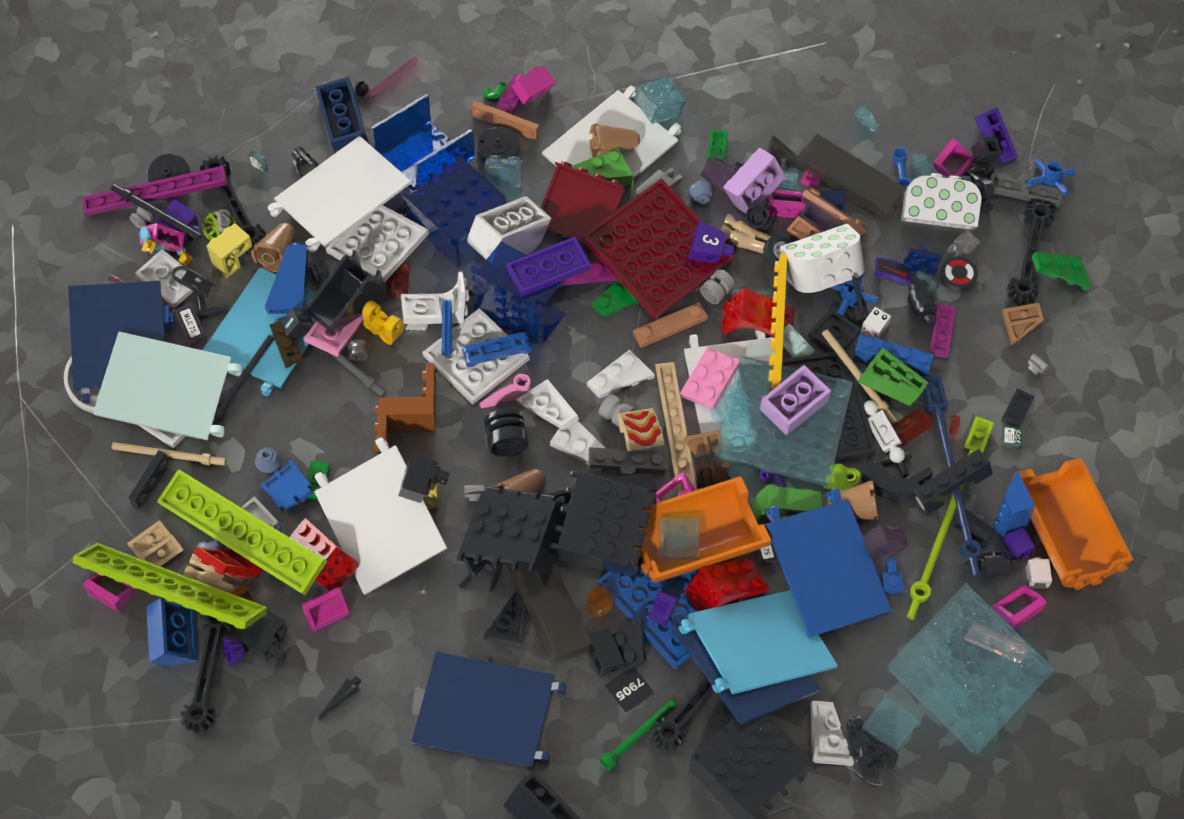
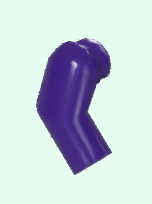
M763 469L760 472V478L763 481L775 483L777 487L786 488L788 486L777 470Z

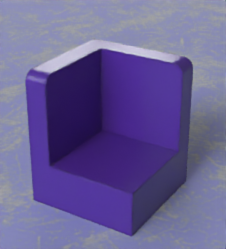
M1024 528L1006 534L1003 540V545L1009 555L1020 558V560L1032 555L1035 548Z
M658 591L655 597V604L648 617L649 620L666 627L676 609L677 599Z

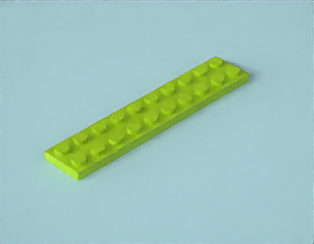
M179 469L157 501L160 505L303 595H306L327 563L319 555Z
M95 543L73 556V563L83 569L95 571L99 575L108 576L117 582H123L131 585L133 588L144 590L151 595L165 598L166 601L178 603L184 608L196 610L202 615L217 618L218 621L235 625L239 629H246L265 616L267 612V607L99 543Z

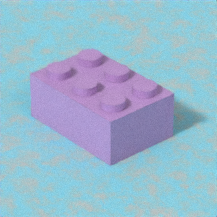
M759 148L740 167L737 173L728 180L723 188L734 206L746 214L750 206L762 204L786 176L776 158Z
M803 365L762 398L760 410L784 434L788 435L829 401L831 390Z

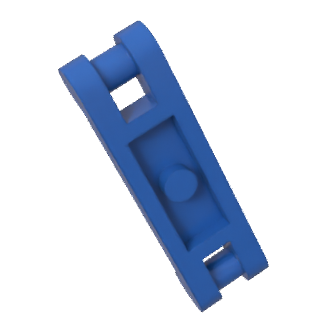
M521 332L464 346L462 353L463 356H466V366L474 367L479 363L520 353L528 354L532 351V347L528 343V334Z

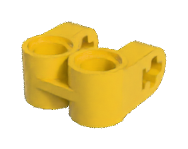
M373 300L366 303L362 310L365 328L372 334L379 335L385 343L392 345L404 332L402 320L395 315L388 318L381 310L380 305Z

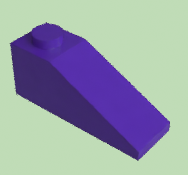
M998 107L974 117L983 138L998 139L1002 153L998 160L1001 164L1018 157Z

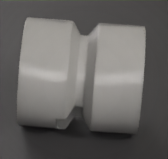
M718 269L710 277V280H707L700 287V292L707 301L712 304H718L725 297V294L729 293L735 286V282L727 272Z
M610 394L602 403L599 414L607 420L612 419V423L619 427L617 414L635 411V408L627 403H622L620 398Z

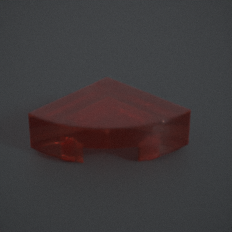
M952 415L949 432L950 434H957L960 426V416Z

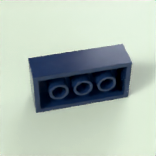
M349 76L316 86L315 89L334 152L337 153L359 136L370 144Z

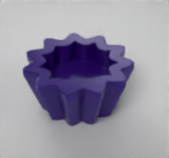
M224 637V655L229 665L233 666L244 658V648L241 640L238 638Z

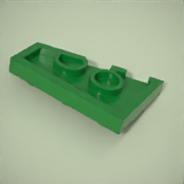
M1035 252L1032 255L1036 272L1054 279L1059 277L1066 280V283L1073 286L1076 284L1081 286V289L1084 291H1088L1091 288L1081 256Z
M618 280L591 303V307L601 316L606 317L639 302Z

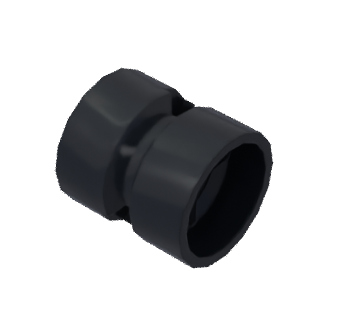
M761 204L750 206L745 214L747 223L759 231H767L774 225L775 216L773 212Z

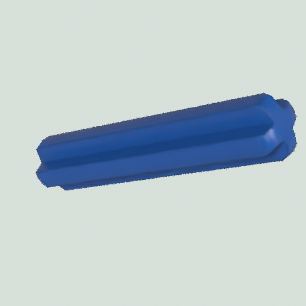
M451 300L442 301L443 356L452 355Z

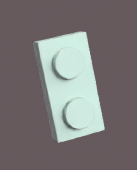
M790 324L784 327L783 347L794 358L812 355L815 350Z

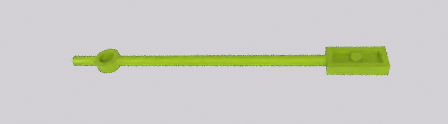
M976 416L963 451L968 452V455L979 449L983 453L994 422ZM965 484L960 486L961 493L963 491ZM954 494L951 497L921 580L911 586L910 597L913 601L907 614V618L911 620L915 619L920 603L927 601L931 594L928 582L956 509ZM916 592H922L923 595L919 596Z

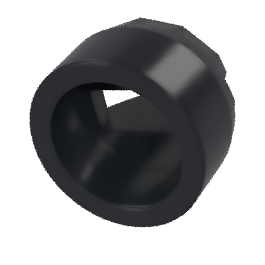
M358 81L355 84L356 95L366 96L369 93V87L365 81Z

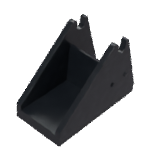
M353 250L351 257L345 254L307 305L310 316L331 334L338 332L362 316V310L367 302L373 300L380 304L387 299L381 271L377 270L375 276L369 274L365 277L357 251Z

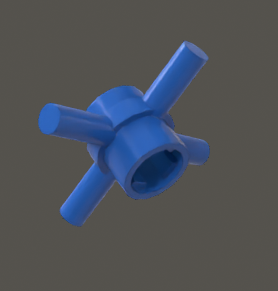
M1040 158L1035 159L1034 164L1042 173L1040 177L1028 179V186L1037 184L1057 188L1064 196H1068L1070 191L1062 183V180L1065 177L1076 175V169L1064 170V167L1058 162H1048L1045 165Z
M864 271L861 276L856 278L861 299L877 304L878 297L863 292L860 282L865 274ZM852 280L844 282L843 285L838 284L829 287L840 291L843 301L837 310L838 314L844 315L847 307L858 305Z

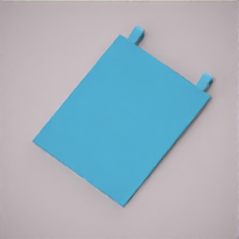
M261 267L257 270L203 351L231 357L230 364H240L242 371L245 369L267 336H273L269 324L282 321L287 316V314H267L265 310V304L277 274ZM306 288L305 310H307V305L317 293L309 288ZM311 317L313 323L315 324L316 320L313 317ZM305 336L303 339L295 338L302 356L310 345L304 341ZM274 340L250 375L265 381L261 386L262 395L268 397L274 386L279 388L283 386L297 363L285 368Z
M790 590L688 614L689 619L682 620V626H679L682 634L689 633L694 629L696 630L723 678H717L715 680L716 685L712 686L716 693L729 688L732 694L834 669L838 666L819 635L808 638Z

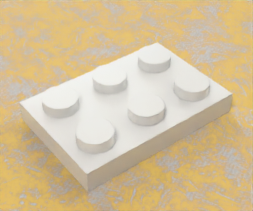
M163 249L135 272L136 277L141 281L160 280L161 297L174 308L193 292V290L179 284L171 277L170 273L177 266L183 265ZM179 270L175 273V276L182 279L186 271ZM196 277L195 281L201 283V280Z

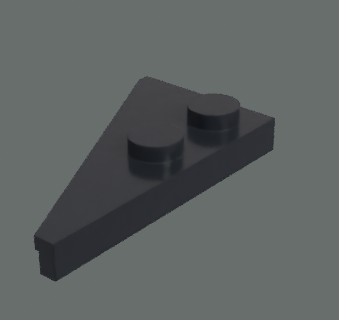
M525 580L519 586L513 597L510 598L490 628L485 632L484 640L516 646L522 645L529 580ZM523 587H524V596H523L522 593H521V590L523 589Z

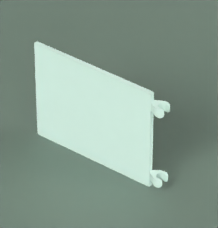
M118 332L93 415L203 440H208L209 434L222 438L225 433L224 427L212 425L227 372L240 376L242 366L235 363L230 364L231 357Z

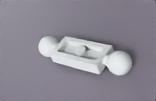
M872 400L865 402L866 415L871 416L868 418L869 427L885 453L890 451L889 457L893 462L899 463L903 461L905 452L897 447L902 442L885 412L881 410L877 413L878 405Z

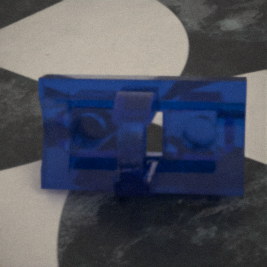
M920 245L918 250H909L908 256L904 258V264L909 265L910 271L916 272L922 267L926 268L927 274L934 275L938 270L942 254L928 252L926 245Z

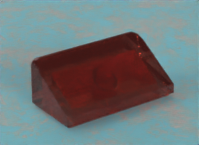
M401 264L386 280L387 298H401V294H408V265Z
M916 409L892 426L902 442L901 445H905L931 428L932 424L929 415Z

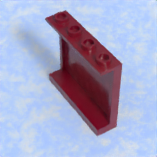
M555 161L557 167L540 208L551 217L547 230L569 239L576 237L578 242L585 244L581 240L582 235L618 210L626 189L622 186V182L612 179L610 182L605 180V176L595 173V175L588 174L589 171L582 167H578L577 170L572 168V164L561 161V163Z

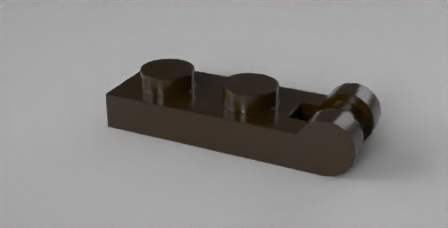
M282 321L269 324L284 367L288 368L295 363H304L295 338L287 337L281 324Z

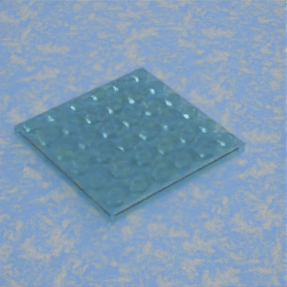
M740 356L714 457L718 460L829 486L853 382L813 373L831 390L829 401L791 433L786 435L760 410L762 398L773 390L771 389L772 382L768 381L769 370H772L773 366L769 365V362ZM782 365L780 384L798 369Z
M967 583L951 597L886 666L975 756L981 752L1055 670Z

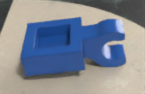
M889 557L886 561L887 572H882L881 574L882 587L885 594L903 593L902 572H896V558Z

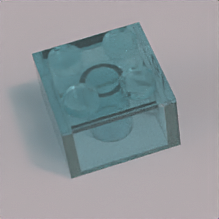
M669 76L639 84L634 98L651 124L681 116L686 103L685 98Z
M490 156V158H487L484 164V186L521 187L523 181V160H519V157L515 156L508 157V159H501V156Z

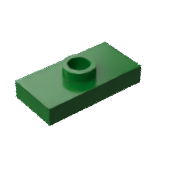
M710 130L706 162L724 164L728 131Z
M310 461L307 480L312 485L310 490L313 494L306 499L318 500L314 491L321 487L315 475L321 472L328 479L330 463Z

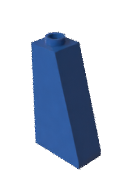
M296 242L293 245L287 246L265 304L267 314H288L292 308L305 309L309 256L307 245Z

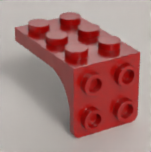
M743 288L723 304L722 334L727 335L732 330L739 328H751L774 337V334H771L772 322H775V318H772V308L776 307V303H773V299ZM785 304L784 327L788 324L793 327L795 307Z
M306 518L289 537L327 561L315 581L328 591L337 587L341 589L359 567V563L340 549Z
M196 547L193 553L200 558L199 561L201 563L213 566V570L221 575L227 573L230 576L236 577L238 575L245 579L247 577L258 578L262 571V568L230 548L215 550Z
M748 557L702 566L686 588L685 594L698 612L723 606L736 599L764 594L770 588Z

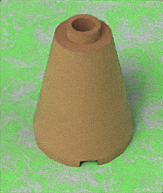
M592 124L589 134H592V139H589L592 157L617 148L622 153L637 148L638 144H640V134L636 130L602 124Z
M281 223L255 244L251 251L254 262L262 264V268L277 273L287 246L293 244L295 237L293 226L288 223Z
M532 469L500 482L493 487L502 488V493L504 489L517 490L521 494L523 491L539 493L546 484V477L541 470Z
M868 481L840 492L841 501H849L855 519L879 520L873 481ZM828 497L827 501L824 502V506L832 504Z

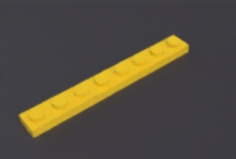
M780 254L779 261H775L774 272L778 273L777 276H774L773 287L777 288V292H773V303H776V307L772 308V318H775V322H772L771 334H774V338H771L770 349L773 350V354H770L769 365H772L773 368L769 370L768 381L772 382L771 389H775L781 382L787 270L786 254Z

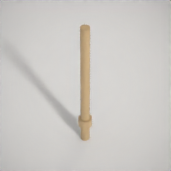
M828 329L825 330L822 335L858 380L862 373ZM861 384L871 399L877 403L878 411L883 410L891 424L897 421L896 417L889 410L890 406L886 401H883L874 389Z
M117 442L112 443V450L153 456L160 450L166 453L167 458L201 462L202 465L210 466L215 464L225 466L227 462L226 458L214 457L212 454L207 453L200 455Z

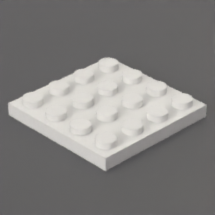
M382 205L333 241L326 248V251L338 260H341L345 254L351 257L353 250L357 251L363 274L375 276L376 271L380 270L385 282L429 235L428 229Z
M480 308L467 317L463 323H459L452 329V355H442V337L422 352L423 356L430 363H434V367L472 405L530 360L528 354L520 353L479 363L474 367L466 366V356H463L462 353L464 346L508 336Z

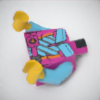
M160 224L147 225L141 228L139 238L140 244L143 245L142 251L146 252L147 250L151 254L154 249L158 251L162 249L164 251H176L180 256L178 259L179 263L188 266L191 262L192 257L186 253V249L183 246L185 233Z

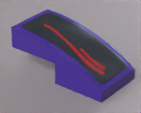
M876 257L874 277L891 278L892 283H911V266L895 260Z

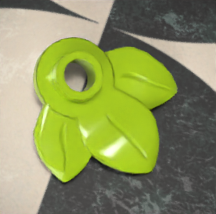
M834 464L829 467L831 475L825 479L823 487L828 490L838 488L840 492L850 489L860 483V472L855 468H847L843 464ZM853 474L854 478L848 479V475Z

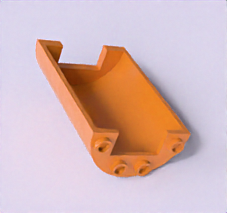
M1082 458L1065 461L1058 471L1035 476L1032 469L1019 471L1035 504L1030 519L1063 586L1075 588V590L1082 589L1089 584L1096 586L1102 583L1103 579L1116 572L1120 573L1128 569V564L1134 559Z
M740 476L653 504L652 510L644 508L645 511H649L651 514L647 529L639 527V530L646 532L642 548L634 547V549L641 551L639 558L642 560L641 568L644 575L648 574L651 581L658 583L700 569L702 566L716 564L768 547L771 544V539L764 524L758 525L748 504V490Z

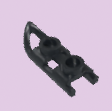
M177 266L170 273L176 282L205 298L208 297L210 288L216 286L215 282L184 266ZM179 270L186 271L182 279L175 276V273ZM196 277L202 280L201 283L195 281Z

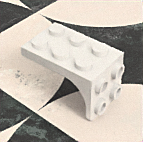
M458 272L457 284L446 293L401 294L403 324H442V301L444 300L452 301V323H463L464 316H467V304L465 303L469 298L468 290H465L467 289V279L463 278V273Z

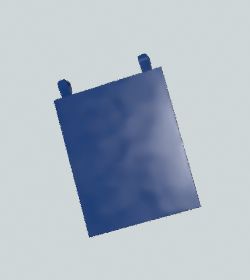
M834 488L827 493V497L832 503L831 505L780 519L777 506L770 507L766 511V515L771 522L766 523L765 526L808 638L892 611L849 501H841L838 488Z

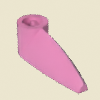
M526 374L516 375L513 383L502 387L479 403L480 407L486 408L516 401L517 398L531 390L530 377Z

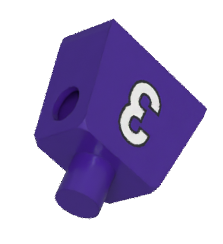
M699 221L694 231L688 259L718 263L721 255L732 256L734 246L724 244L726 239L725 232Z

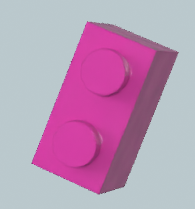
M545 66L540 68L534 67L528 72L529 74H521L515 79L516 82L512 89L523 105L549 91L555 85V80Z

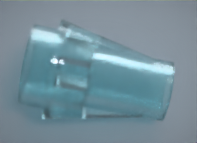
M864 105L860 106L853 114L855 120L871 131L875 130L879 125L870 109Z

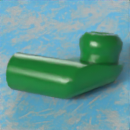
M501 81L495 90L485 88L483 90L484 98L487 100L500 98L506 90L507 84Z

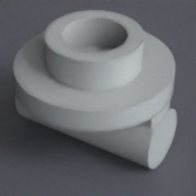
M1035 354L1027 362L1030 365L1028 369L1036 375L1038 373L1043 374L1049 367L1047 363Z
M484 485L464 486V496L469 498V501H478L481 492L484 491Z

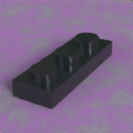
M157 451L128 497L133 507L139 509L147 501L149 492L157 485L161 473L167 469L169 461L165 452Z

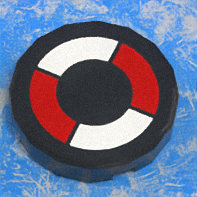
M964 257L949 258L944 262L940 271L942 282L954 291L970 289L974 286L978 277L975 264Z

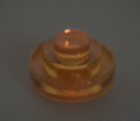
M598 586L594 588L587 598L589 613L597 617L606 615L613 604V595L605 587Z

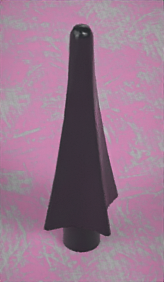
M357 676L351 681L346 678L333 698L317 715V719H321L334 707L358 692L359 690L356 687L362 681Z

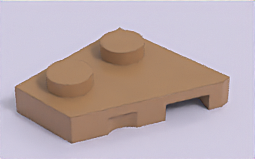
M1039 303L1002 310L1011 345L1018 342L1044 320Z
M720 430L687 436L683 439L684 443L695 455L711 452L724 469L730 467Z

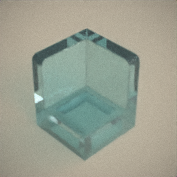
M782 159L781 169L786 178L780 183L779 187L796 189L799 170L786 168V160Z

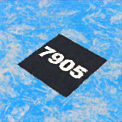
M636 669L631 672L626 670L605 685L625 713L654 694L653 690Z

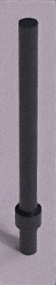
M116 184L111 186V191L120 195L123 200L136 204L196 240H201V233L136 197L130 190H124Z
M267 336L220 402L212 425L222 418L228 404L275 338L273 336Z

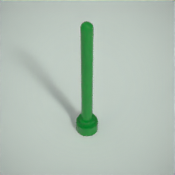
M674 699L669 700L613 752L604 753L599 758L601 765L606 770L611 771L616 766L618 758L649 731L655 722L660 721L662 717L676 706V701Z

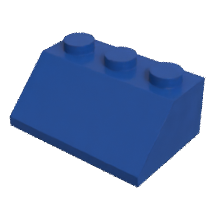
M1019 472L1014 474L994 521L995 530L997 533L1000 532L1002 539L1005 538L1006 534L1017 529H1025L1035 508V504Z
M162 597L148 605L147 623L150 663L170 666L197 662L195 610L184 608L175 602L166 601Z

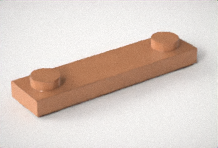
M476 101L472 104V116L476 119L487 121L522 134L527 138L537 140L539 136L538 124Z
M813 188L811 190L805 189L802 194L803 197L842 223L848 224L860 235L866 233L868 228L865 227V222L858 218L856 220L820 197L821 193Z
M696 303L633 330V335L639 346L643 348L708 320V316L701 304Z

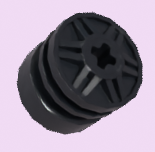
M501 409L485 417L484 426L488 436L487 442L490 454L497 457H510L520 454L528 448L529 442L521 411L517 409Z

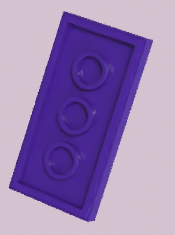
M576 237L506 263V269L521 297L592 269Z

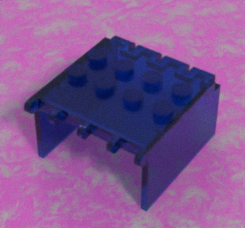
M428 94L421 96L370 127L373 148L411 181V184L403 190L410 188L414 191L411 194L414 199L468 167L470 161L475 157L472 129L451 140L430 123L431 113Z
M457 153L454 156L456 159L454 163L450 166L444 163L442 165L444 169L436 176L433 173L429 174L430 181L422 187L417 183L414 186L417 191L410 196L404 193L402 198L407 202L409 220L428 229L429 235L426 239L458 268L460 266V256L457 244L468 237L476 215L508 202L504 194Z
M500 241L480 268L477 266L471 267V273L474 274L471 280L476 284L472 287V291L477 294L473 297V301L476 303L474 310L476 311L480 308L499 327H505L513 334L526 332L529 337L528 341L541 345L547 341L565 316L564 312L547 303L562 281L521 297L506 269V263L527 255Z

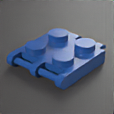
M291 459L280 471L276 470L274 472L275 475L266 482L260 483L281 511L286 510L287 513L299 505L296 501L298 498L303 502L313 494L310 490L312 485Z

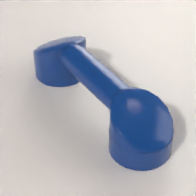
M898 147L893 151V162L898 166L899 173L897 189L900 192H905L912 181L906 177L907 151L902 147Z

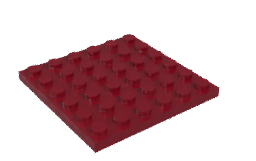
M662 178L581 237V240L654 320L707 281L716 270L723 269L735 258L733 254L731 257L721 255L718 263L688 259L694 231L701 220Z

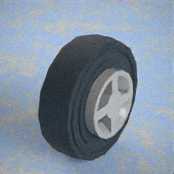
M775 236L765 243L763 255L770 266L774 268L775 261H779L780 247L791 243L790 240L783 236Z

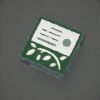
M252 150L248 154L250 164L266 173L269 169L267 158Z
M1003 426L1002 446L1021 448L1022 428Z

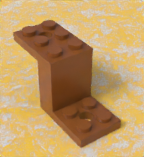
M426 363V370L422 372L424 382L422 397L379 398V405H375V415L377 417V422H375L376 440L382 437L389 445V433L436 432V376L434 363ZM374 440V449L377 456L382 452L377 446L376 440Z

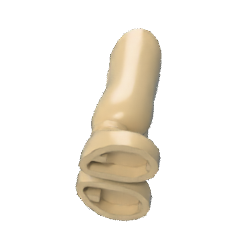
M731 214L726 216L721 231L726 233L725 241L731 240L733 246L762 254L765 243L772 238V236L751 227L744 221H736Z
M194 554L190 559V566L187 565L183 576L228 593L237 589L234 585L229 584V581L237 584H242L244 578L238 575L233 577L227 573L221 575L215 572L213 566L201 563L199 561L200 558Z

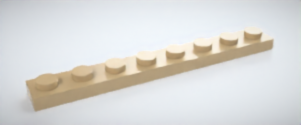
M674 362L655 364L674 478L681 472H685L697 490L690 448L683 441L687 437L675 365ZM683 481L676 486L677 495L686 490Z

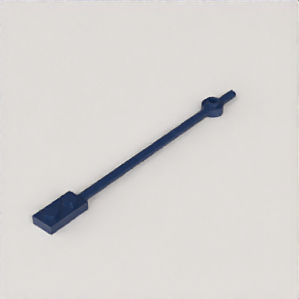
M922 375V378L928 382L923 390L927 410L935 412L947 468L955 463L942 412L947 410L948 404L941 375ZM959 486L953 490L964 537L960 554L969 561L973 578H979L981 574L977 558L981 554L982 548L978 542L972 540Z

